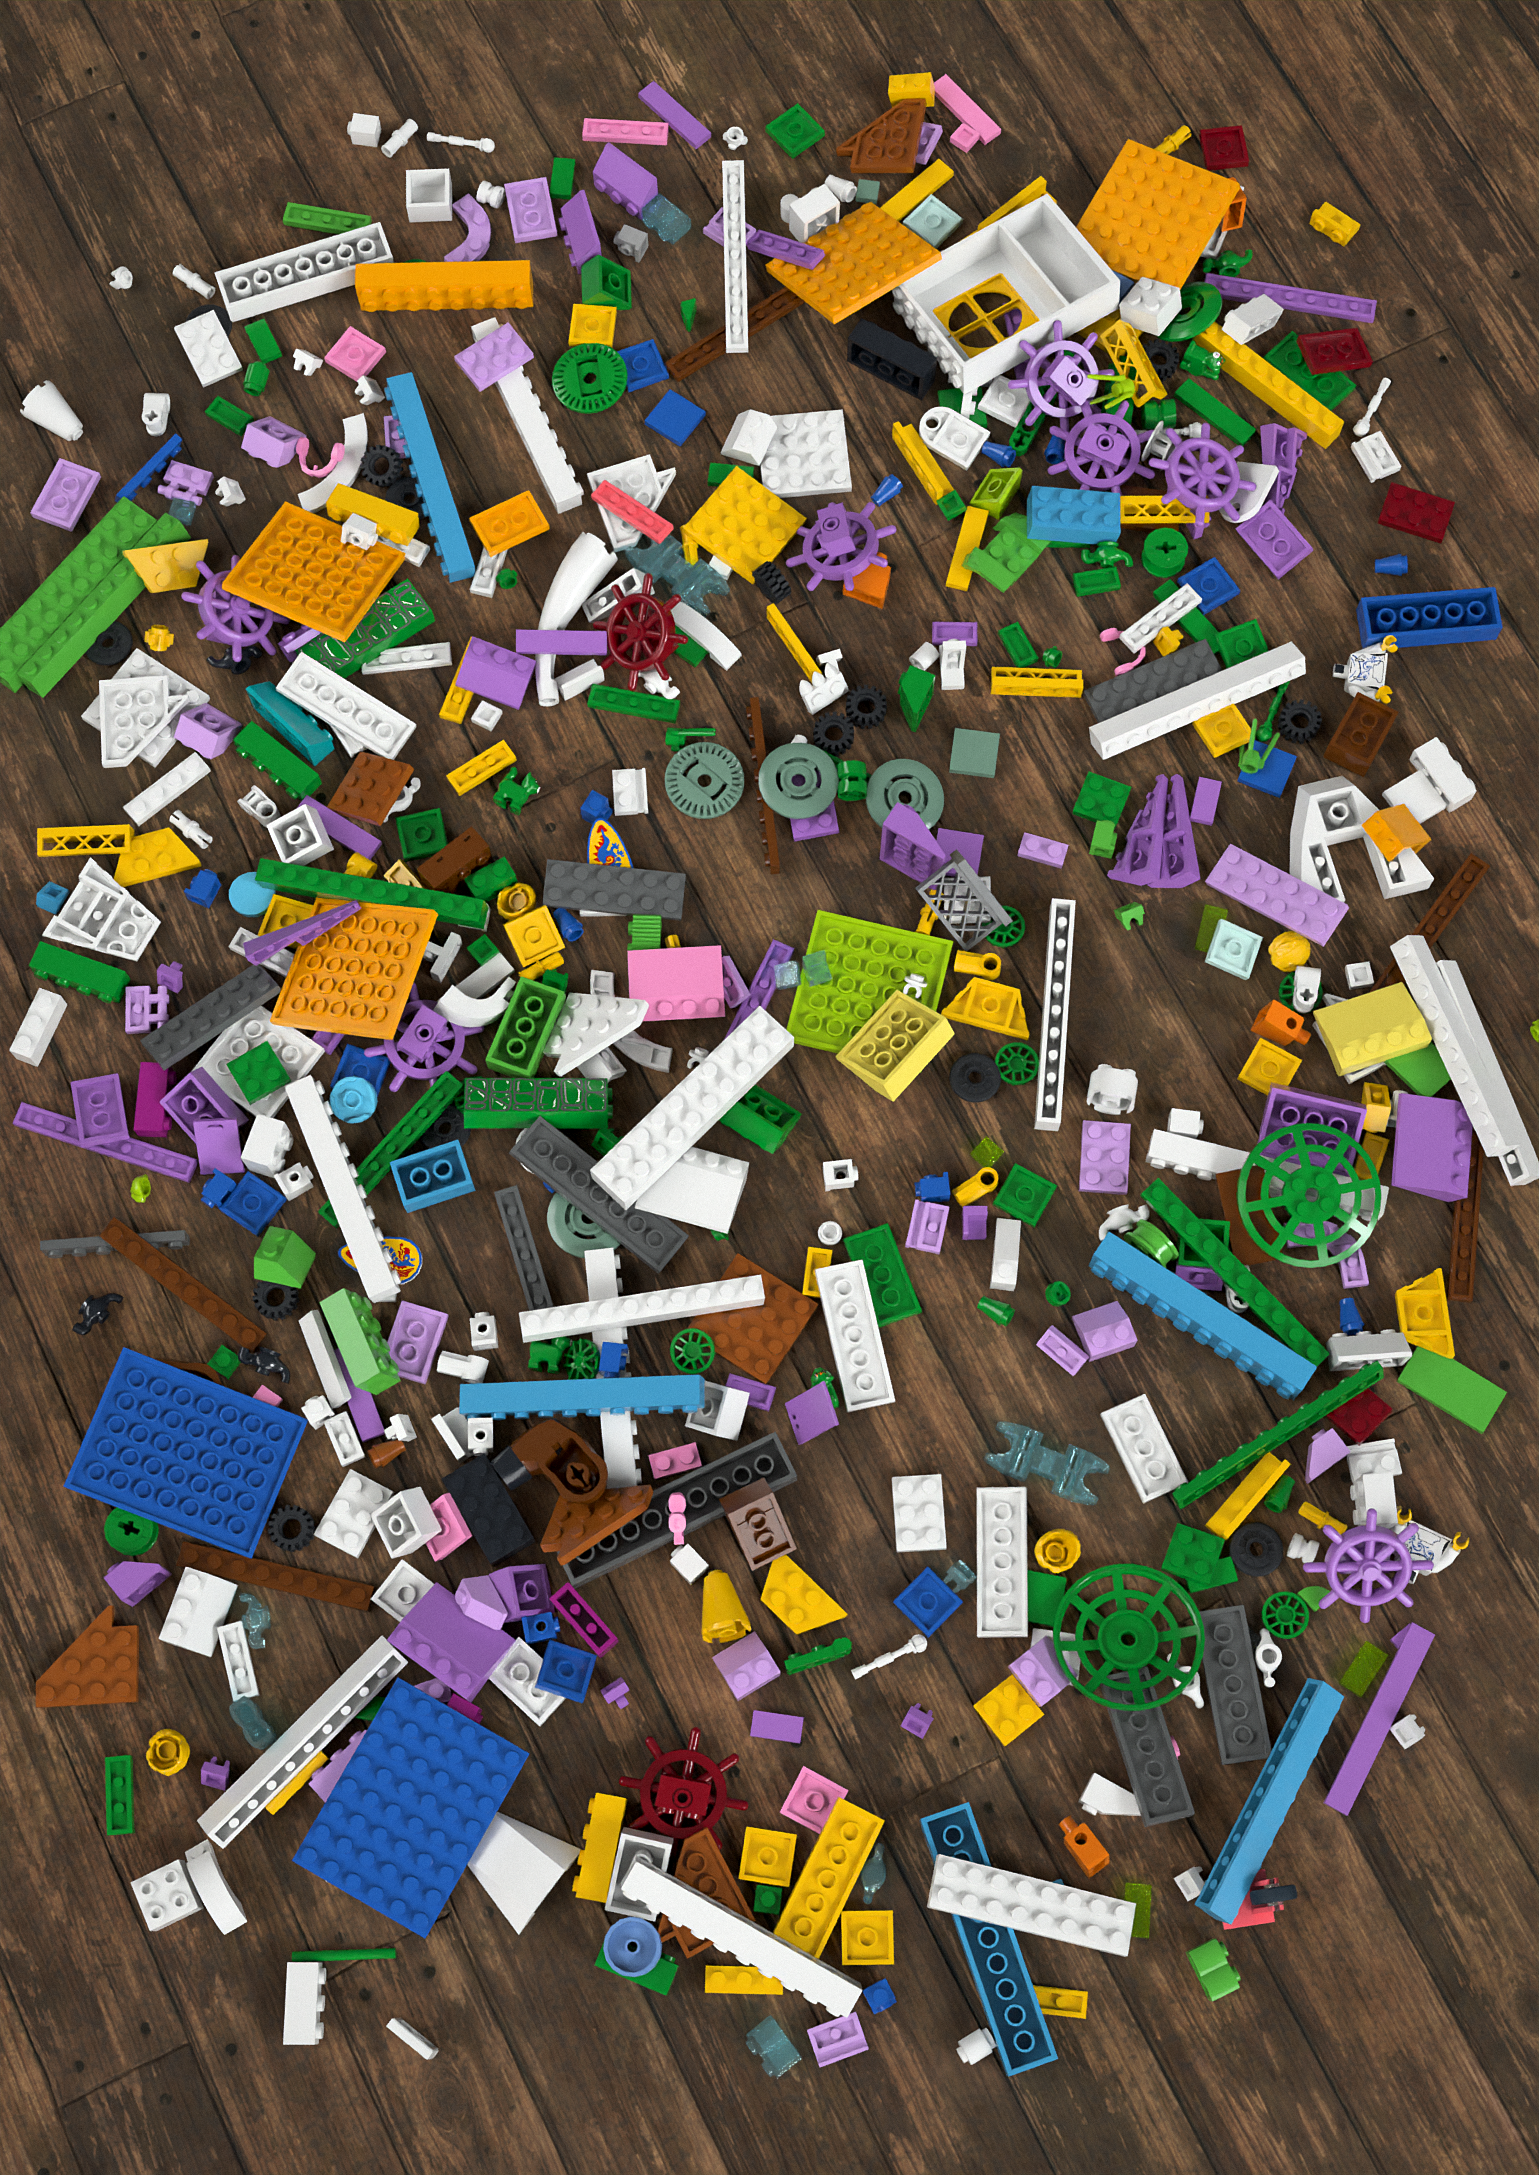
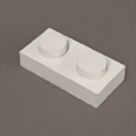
M346 1411L323 1421L342 1467L366 1457Z

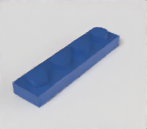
M176 433L116 494L115 501L117 503L123 496L132 502L137 496L136 491L140 487L144 489L151 482L152 478L150 476L155 471L160 473L167 465L165 461L170 456L174 458L181 451L182 439Z

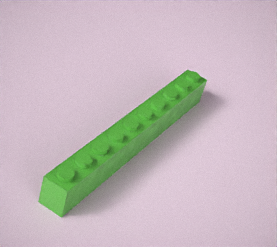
M164 513L132 549L187 542L191 537L178 519ZM124 557L16 673L29 690L44 698L92 646L97 637L116 620L146 587L143 579L134 571L135 568L128 558Z

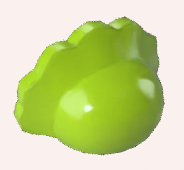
M147 1174L136 1177L132 1182L131 1197L138 1203H144L151 1191Z

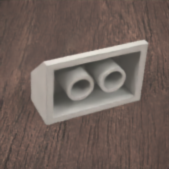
M1393 1329L1383 1330L1380 1332L1381 1334L1371 1335L1370 1331L1358 1332L1356 1336H1347V1333L1333 1334L1332 1338H1329L1326 1342L1327 1351L1330 1353L1328 1355L1329 1371L1360 1369L1365 1364H1372L1375 1361H1378L1382 1367L1402 1366L1412 1357V1351L1403 1332L1395 1333Z
M185 1567L159 1639L166 1643L212 1657L219 1638L217 1627L224 1625L238 1585Z

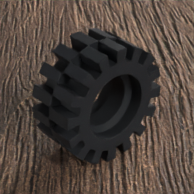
M1155 339L1154 343L1150 340L1143 348L1149 360L1155 355L1166 359L1167 363L1164 365L1154 364L1150 360L1159 379L1161 378L1162 382L1166 381L1167 377L1170 379L1176 372L1179 352L1176 353L1177 348L1176 346L1172 348L1173 344L1171 342L1167 345L1164 340L1159 343V339Z
M384 445L372 446L369 448V452H364L365 458H361L363 465H360V469L364 471L362 475L366 477L368 482L374 485L390 487L391 483L397 481V477L401 478L402 476L399 473L404 469L401 466L403 460L399 458V453L395 452L392 448ZM379 458H386L389 462V469L385 474L379 475L375 471V463Z
M766 561L752 572V576L755 578L756 585L761 589L762 594H765V597L776 605L789 596L792 591L788 581L785 580V576L780 573L779 568L777 569L776 565L770 561Z
M864 685V689H861V686H858L856 691L853 689L850 695H848L846 702V715L849 716L850 723L853 721L855 727L861 725V729H865V726H868V729H872L873 725L877 727L880 721L883 722L884 716H886L887 701L885 695H882V691L880 689L876 691L875 686L868 689V685ZM862 701H871L875 705V709L872 713L865 714L861 713L857 706Z
M1300 699L1299 703L1293 700L1291 704H1286L1278 720V729H1281V736L1285 734V740L1287 741L1289 738L1293 739L1291 742L1293 744L1297 740H1299V744H1303L1305 740L1308 743L1311 741V738L1314 739L1322 722L1320 711L1316 712L1318 708L1316 705L1310 707L1312 702L1308 701L1306 705L1302 699ZM1295 715L1303 716L1307 719L1308 726L1297 728L1292 724L1291 718Z
M829 712L825 713V717L821 715L819 722H815L813 731L815 746L820 747L821 750L829 754L835 753V756H839V752L842 755L845 754L846 749L850 750L851 744L854 742L853 722L850 723L849 717L845 719L843 713H840V716H837V712H833L832 716H830ZM833 727L839 728L843 735L839 740L831 741L825 736L826 730Z
M259 1281L257 1289L254 1288L253 1290L255 1294L253 1296L254 1305L267 1319L272 1318L275 1321H278V1318H281V1320L286 1319L285 1316H291L293 1314L291 1311L293 1309L296 1310L298 1307L296 1303L299 1302V1293L296 1287ZM273 1289H281L285 1293L284 1301L278 1306H272L267 1302V1296Z
M287 1505L284 1509L279 1508L278 1513H274L271 1516L273 1519L268 1524L270 1526L268 1532L271 1535V1540L284 1551H301L304 1546L308 1547L310 1545L309 1541L315 1537L313 1536V1533L316 1531L314 1519L305 1509L296 1505L294 1507ZM291 1519L298 1520L301 1524V1532L294 1538H288L283 1533L284 1524Z

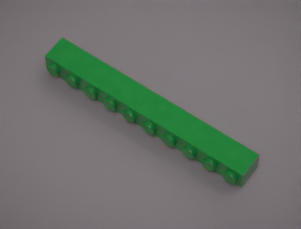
M260 858L255 881L265 889L313 898L357 900L358 902L433 909L438 913L436 921L484 929L489 909L483 899Z

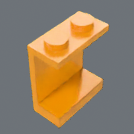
M1405 804L1376 811L1361 825L1389 862L1404 849L1411 848L1416 854L1431 840Z

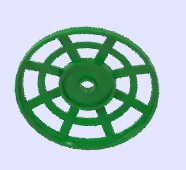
M1313 1123L1294 1124L1284 1127L1261 1140L1249 1153L1241 1168L1236 1193L1237 1207L1242 1224L1255 1244L1266 1254L1282 1263L1305 1268L1324 1267L1338 1263L1357 1251L1369 1238L1377 1223L1382 1196L1377 1170L1362 1146L1349 1135L1336 1128ZM1302 1131H1323L1341 1138L1335 1150L1321 1145H1306ZM1292 1133L1296 1147L1283 1152L1273 1162L1260 1156V1153L1274 1140ZM1349 1144L1357 1150L1366 1162L1372 1176L1371 1179L1359 1181L1353 1166L1343 1157ZM1308 1152H1320L1330 1156V1159L1324 1168L1311 1166ZM1298 1154L1301 1168L1289 1174L1279 1167L1286 1159ZM1338 1163L1342 1164L1347 1170L1352 1182L1339 1185L1337 1179L1332 1174ZM1253 1164H1256L1266 1170L1261 1184V1200L1246 1203L1247 1179ZM1274 1175L1282 1180L1284 1184L1281 1196L1269 1198V1185ZM1309 1188H1313L1317 1192V1199L1314 1202L1308 1201L1305 1197V1192ZM1374 1188V1210L1371 1220L1366 1227L1356 1220L1361 1207V1190ZM1354 1192V1205L1349 1215L1339 1207L1341 1194ZM1284 1206L1287 1213L1291 1216L1285 1227L1281 1226L1276 1220L1271 1208ZM1263 1210L1269 1224L1279 1233L1271 1246L1256 1231L1248 1212ZM1334 1215L1344 1222L1343 1226L1336 1232L1325 1236L1324 1221ZM1300 1222L1313 1224L1315 1238H1303L1294 1235L1293 1232ZM1350 1228L1361 1235L1358 1241L1350 1248L1328 1258L1327 1243L1340 1238ZM1287 1240L1300 1245L1317 1246L1318 1260L1296 1259L1286 1256L1279 1251Z
M1114 1564L1089 1572L1077 1580L1066 1592L1055 1615L1053 1644L1063 1673L1083 1695L1098 1704L1112 1709L1142 1711L1171 1701L1181 1694L1192 1682L1203 1658L1205 1635L1204 1625L1198 1608L1186 1590L1174 1579L1147 1566ZM1122 1575L1143 1576L1162 1584L1155 1597L1141 1591L1124 1590ZM1112 1576L1114 1591L1097 1597L1089 1605L1077 1595L1092 1582ZM1171 1591L1185 1605L1192 1618L1193 1626L1178 1628L1174 1616L1163 1604ZM1125 1598L1138 1599L1149 1605L1143 1613L1127 1610ZM1115 1599L1117 1611L1104 1618L1095 1611L1102 1604ZM1071 1603L1082 1613L1076 1626L1075 1641H1061L1062 1620L1066 1609ZM1157 1610L1166 1619L1171 1630L1157 1632L1155 1625L1151 1621ZM1088 1619L1100 1627L1097 1640L1083 1641V1630ZM1131 1635L1135 1639V1643L1130 1646L1124 1645L1121 1637ZM1196 1636L1195 1657L1191 1669L1186 1674L1174 1667L1180 1654L1181 1639ZM1173 1641L1172 1654L1167 1663L1155 1654L1158 1643ZM1062 1651H1077L1081 1663L1088 1673L1093 1676L1085 1687L1078 1682L1070 1671ZM1085 1651H1100L1106 1662L1098 1671L1089 1662ZM1149 1663L1161 1671L1152 1679L1140 1682L1138 1669L1145 1667ZM1114 1667L1128 1671L1130 1684L1110 1680L1107 1676ZM1167 1676L1181 1682L1176 1689L1166 1696L1145 1703L1142 1690L1157 1685ZM1101 1683L1116 1690L1132 1691L1135 1704L1111 1702L1100 1698L1093 1692Z

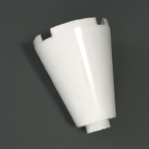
M47 380L44 381L46 385L42 388L37 385L23 401L22 404L25 406V409H20L21 414L67 441L77 440L83 433V430H81L83 425L55 385Z

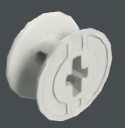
M1163 421L1159 422L1149 438L1141 461H1145L1150 453L1167 461L1169 455L1176 448L1167 435L1161 433ZM1179 430L1177 434L1181 437L1182 430Z

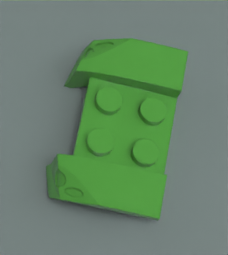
M1013 513L1002 518L993 527L995 531L1001 532L983 551L974 547L966 555L962 564L965 569L979 574L1003 593L1022 576L1051 542L1050 540L1027 539V516L1019 513Z

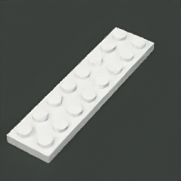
M938 1854L936 1856L927 1907L1126 1957L1129 1951L1136 1903Z

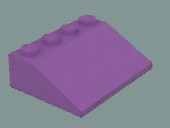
M897 802L882 826L880 860L922 883L945 864L946 855L918 813L907 804L902 805ZM931 885L928 888L937 890L938 885Z
M1271 1082L1257 1144L1266 1136L1281 1128L1304 1123L1323 1124L1336 1128L1359 1143L1367 1108L1362 1103ZM1302 1131L1306 1145H1321L1335 1150L1341 1138L1323 1131ZM1292 1133L1274 1140L1260 1155L1276 1159L1283 1152L1296 1147ZM1349 1144L1343 1155L1351 1165H1353L1356 1149ZM1308 1152L1311 1166L1324 1168L1330 1159V1156L1320 1152ZM1298 1154L1285 1160L1286 1162L1300 1165ZM1338 1163L1333 1173L1349 1177L1347 1170L1342 1164Z
M1405 1093L1399 1094L1392 1186L1445 1202L1467 1198L1473 1125L1462 1102Z
M437 1582L401 1620L387 1639L389 1643L470 1703L516 1642L514 1638L503 1630H494L464 1615L460 1605L456 1602L455 1595Z

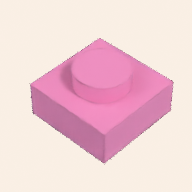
M962 123L950 136V142L967 153L979 140L980 133Z

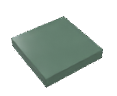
M955 728L949 773L994 778L1000 734Z

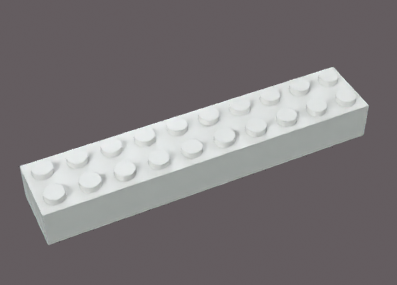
M759 1006L590 1170L592 1179L627 1210L794 1047V1037Z

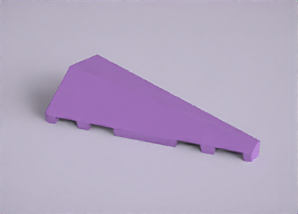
M1272 423L1260 426L1262 462L1264 465L1277 466L1279 470L1265 498V504L1271 500L1284 515L1285 510L1282 507L1284 500L1289 498L1297 472L1295 467L1297 457L1302 455L1303 451L1300 447L1302 440L1307 438V433L1297 428L1287 429Z
M1164 774L1156 777L1157 784L1153 792H1148L1146 796L1148 802L1144 810H1139L1125 838L1127 844L1123 852H1118L1116 856L1117 864L1113 870L1108 871L1107 876L1110 879L1140 886L1160 880L1168 779Z
M1178 774L1171 777L1170 781L1173 783L1171 794L1167 795L1166 800L1168 808L1165 813L1160 880L1148 883L1147 885L1151 888H1183L1200 880L1184 781Z
M355 900L244 942L245 956L249 962L257 966L294 941L303 946L362 908L358 901Z

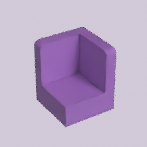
M963 1206L962 1240L986 1239L987 1206Z

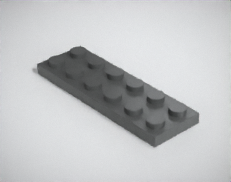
M1206 639L1084 690L1083 695L1097 722L1100 723L1223 670Z
M547 859L543 905L554 908L633 916V914L661 915L662 919L681 921L686 874Z
M259 964L257 966L252 965L148 1034L140 1042L159 1066L166 1070L279 994L281 989Z
M1244 1605L1200 1611L1205 1635L1202 1663L1221 1765L1266 1759L1272 1750Z
M1148 1667L1138 1669L1140 1682L1151 1679ZM1128 1671L1107 1676L1110 1680L1130 1684ZM1102 1683L1100 1684L1104 1699L1121 1704H1135L1132 1691L1116 1690ZM1154 1686L1142 1690L1145 1703L1158 1699ZM1158 1706L1142 1711H1124L1107 1707L1144 1827L1193 1816L1195 1812L1161 1707Z

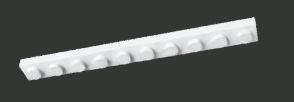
M744 160L722 161L726 353L748 352Z

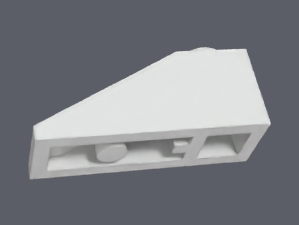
M633 568L587 599L582 604L588 621L594 623L610 615L612 609L618 603L611 591L612 585L617 584L625 597L630 594L641 593L645 573ZM651 587V595H653L655 591L653 587Z
M997 1218L990 1289L1014 1291L1019 1257L1020 1220Z
M1096 1773L1091 1775L1078 1801L1083 1804V1810L1094 1816L1096 1813L1141 1816L1134 1794Z

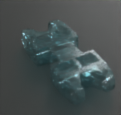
M670 534L660 544L649 538L652 545L648 549H639L637 547L634 549L631 546L625 549V556L635 569L645 574L650 573L653 576V584L660 577L664 578L674 586L671 589L672 596L679 594L681 596L680 602L688 605L703 617H707L710 613V609L703 602L704 595L714 593L726 596L730 592V588L723 577L701 558L694 566L682 558V544Z
M1009 1422L997 1423L996 1430L1005 1434L1004 1437L1011 1444V1450L1004 1454L998 1453L997 1455L986 1453L984 1461L1002 1474L1024 1483L1029 1472L1054 1481L1050 1491L1051 1494L1075 1503L1097 1504L1099 1498L1089 1493L1090 1490L1085 1487L1083 1477L1088 1473L1096 1474V1472L1108 1474L1110 1466L1105 1461L1071 1444L1068 1445L1065 1455L1040 1445L1044 1435L1041 1432L1020 1424ZM1029 1437H1031V1440H1030V1443H1029V1445H1028V1448H1027V1450L1025 1451L1024 1449H1025V1447H1026V1444H1027V1442H1028V1439H1029ZM1075 1455H1077L1074 1466L1072 1469H1070L1074 1461ZM1022 1457L1023 1461L1021 1463L1019 1471L1017 1472L1016 1470ZM1067 1476H1069L1066 1487L1064 1490H1062L1067 1479Z

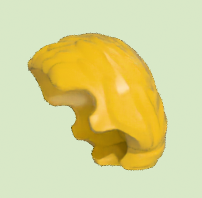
M519 882L515 883L514 886L505 887L499 892L497 898L499 915L510 921L534 910L536 907L534 889L530 885Z
M1287 931L1277 936L1268 948L1272 964L1283 972L1296 971L1297 966H1303L1310 956V943L1307 938L1294 931Z
M1055 1529L1040 1537L1035 1546L1034 1554L1040 1566L1050 1569L1053 1573H1060L1071 1568L1081 1554V1544L1072 1531Z
M163 1729L150 1738V1748L146 1752V1758L153 1770L170 1776L185 1767L190 1755V1748L183 1735L172 1729Z

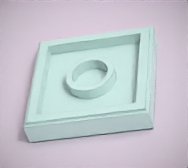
M931 194L903 221V225L937 249L963 223V218Z
M1220 919L1205 962L1247 980L1250 977L1263 937Z

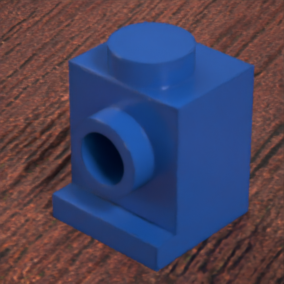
M593 790L580 808L582 819L592 825L597 818H604L607 821L613 813V809L609 807L608 798Z
M208 869L200 870L199 874L194 876L191 881V889L186 888L184 893L189 901L209 909L221 887V883L217 878V874Z
M215 1168L212 1171L215 1176L213 1179L210 1178L206 1181L201 1193L203 1195L201 1201L210 1208H213V1206L220 1208L237 1186L232 1179Z
M943 1172L942 1177L926 1175L919 1182H914L915 1196H920L921 1202L949 1201L948 1172Z
M603 1341L599 1366L600 1375H603L604 1378L620 1377V1372L625 1371L627 1356H623V1354H628L627 1344Z
M552 1612L521 1617L525 1640L528 1645L557 1639L556 1632L561 1631L558 1617H553ZM540 1622L546 1624V1628L543 1631L537 1630V1625Z
M886 1978L862 1991L873 2014L881 2012L897 2002Z

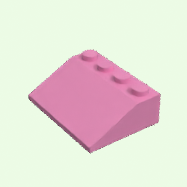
M721 945L627 951L629 999L645 1000L649 1004L643 1021L725 1017Z

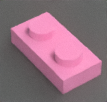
M696 1442L648 1455L655 1480L702 1467Z

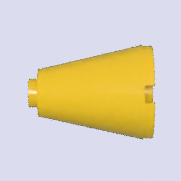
M722 1570L710 1571L708 1576L704 1578L701 1630L703 1641L713 1643L712 1638H719L720 1643L746 1636V1630L751 1631V1624L729 1575L723 1573Z

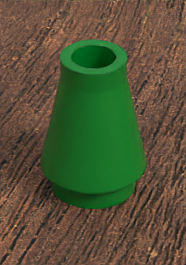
M986 1296L981 1298L977 1309L984 1312L999 1326L1001 1324L1007 1326L1015 1313V1309L1011 1308V1304L990 1299Z
M1282 1475L1280 1480L1264 1496V1505L1276 1513H1281L1282 1510L1286 1509L1295 1484L1294 1479L1287 1475Z

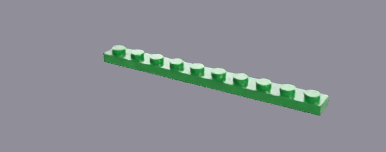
M1159 1178L1140 1194L1148 1205L1286 1347L1315 1366H1318L1330 1354Z
M1378 1361L1372 1364H1365L1357 1374L1352 1377H1345L1331 1391L1325 1390L1314 1402L1302 1405L1294 1415L1282 1418L1274 1428L1262 1431L1254 1441L1242 1444L1234 1454L1219 1459L1214 1467L1209 1470H1202L1189 1483L1180 1484L1175 1489V1492L1172 1493L1176 1505L1180 1510L1384 1378L1381 1364Z

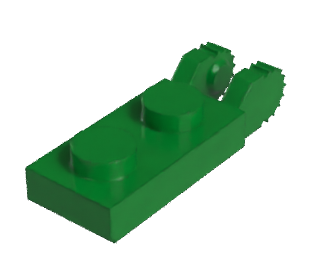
M842 1637V1639H835L831 1646L819 1645L812 1648V1652L802 1655V1652L794 1653L788 1656V1660L784 1661L787 1675H792L842 1658L845 1655L847 1656L852 1650V1642L850 1639Z

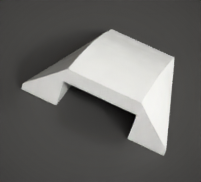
M90 857L79 875V884L59 916L54 915L42 936L138 961L161 921L139 901L135 900L125 888L121 887L112 876L99 867Z
M497 1812L467 1865L516 1932L520 1934L550 1890L577 1859L580 1849Z

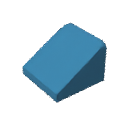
M49 881L37 893L36 905L50 913L57 914L67 898L69 890Z

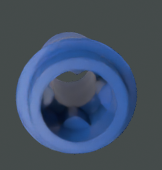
M1052 435L1044 452L1047 462L1058 464L1064 460L1065 440Z
M986 441L982 447V454L987 455L1001 467H1010L1016 456V451L1011 446Z
M890 474L888 477L885 476L870 498L874 504L880 507L883 503L901 493L900 489L903 485L897 477Z
M1401 554L1375 560V573L1402 576V574H1406L1408 571L1407 555L1401 556Z
M558 908L554 911L553 916L564 939L575 941L582 936L584 932L582 923L566 909Z
M1344 1298L1340 1300V1330L1343 1333H1347V1336L1362 1332L1364 1323L1354 1304V1299Z

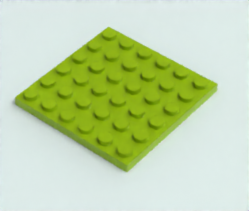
M817 910L786 1030L794 1037L795 1044L839 1053L896 990L903 993L904 987L908 984L904 978L905 976H910L911 973L923 976L927 986L922 987V994L919 998H915L917 990L914 987H910L905 995L936 1012L953 941Z

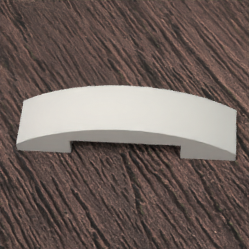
M679 602L671 610L675 625L708 651L710 658L726 671L742 656L740 651L719 629L688 605Z

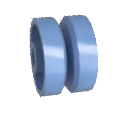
M628 1917L619 1920L610 1927L605 1936L603 1950L606 1961L614 1971L623 1976L637 1977L647 1974L656 1966L661 1957L662 1942L660 1934L651 1923L642 1918ZM631 1942H636L638 1946L635 1952L628 1950V1945Z

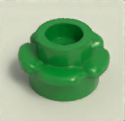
M505 568L496 576V581L499 582L503 589H510L517 584L516 577L518 574L515 570Z
M1056 646L1050 649L1047 648L1043 654V661H1045V666L1048 668L1050 666L1056 668L1062 659V651L1058 650Z

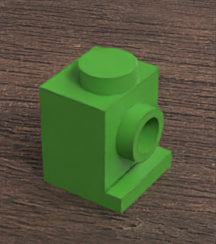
M1097 820L1089 854L1112 859L1118 834L1113 832L1114 822Z

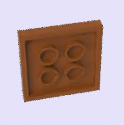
M360 751L327 808L339 815L381 826L413 773L414 768L407 763Z

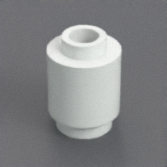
M984 2028L983 2030L977 2029L959 2040L958 2044L960 2047L956 2050L963 2063L968 2061L970 2065H973L993 2052L992 2049L997 2047L988 2029Z

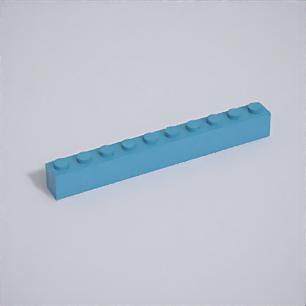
M410 372L386 378L385 396L387 401L391 400L393 405L390 407L393 420L397 419L399 426H396L399 439H404L405 445L402 446L405 458H410L411 461L409 470L411 477H416L418 483L415 484L418 498L422 497L424 501L421 507L424 517L428 516L430 523L427 524L430 536H435L436 543H434L436 555L441 556L443 561L440 563L443 576H448L450 583L474 577L475 565L413 374Z
M701 1375L460 1384L459 1413L467 1417V1420L468 1418L491 1416L493 1420H505L506 1416L514 1415L515 1419H529V1415H538L539 1418H553V1414H562L563 1417H577V1413H586V1416H601V1412H610V1415L619 1416L625 1415V1411H634V1414L645 1415L649 1414V1410H658V1413L670 1414L673 1413V1409H682V1412L695 1413L697 1408H705V1379Z
M1307 1679L1195 1903L1197 1907L1216 1920L1231 1925L1234 1918L1238 1915L1239 1908L1248 1894L1250 1886L1260 1870L1269 1848L1273 1844V1839L1279 1827L1283 1824L1284 1817L1291 1803L1295 1800L1296 1793L1305 1779L1325 1735L1329 1731L1335 1714L1340 1709L1344 1696L1324 1681Z

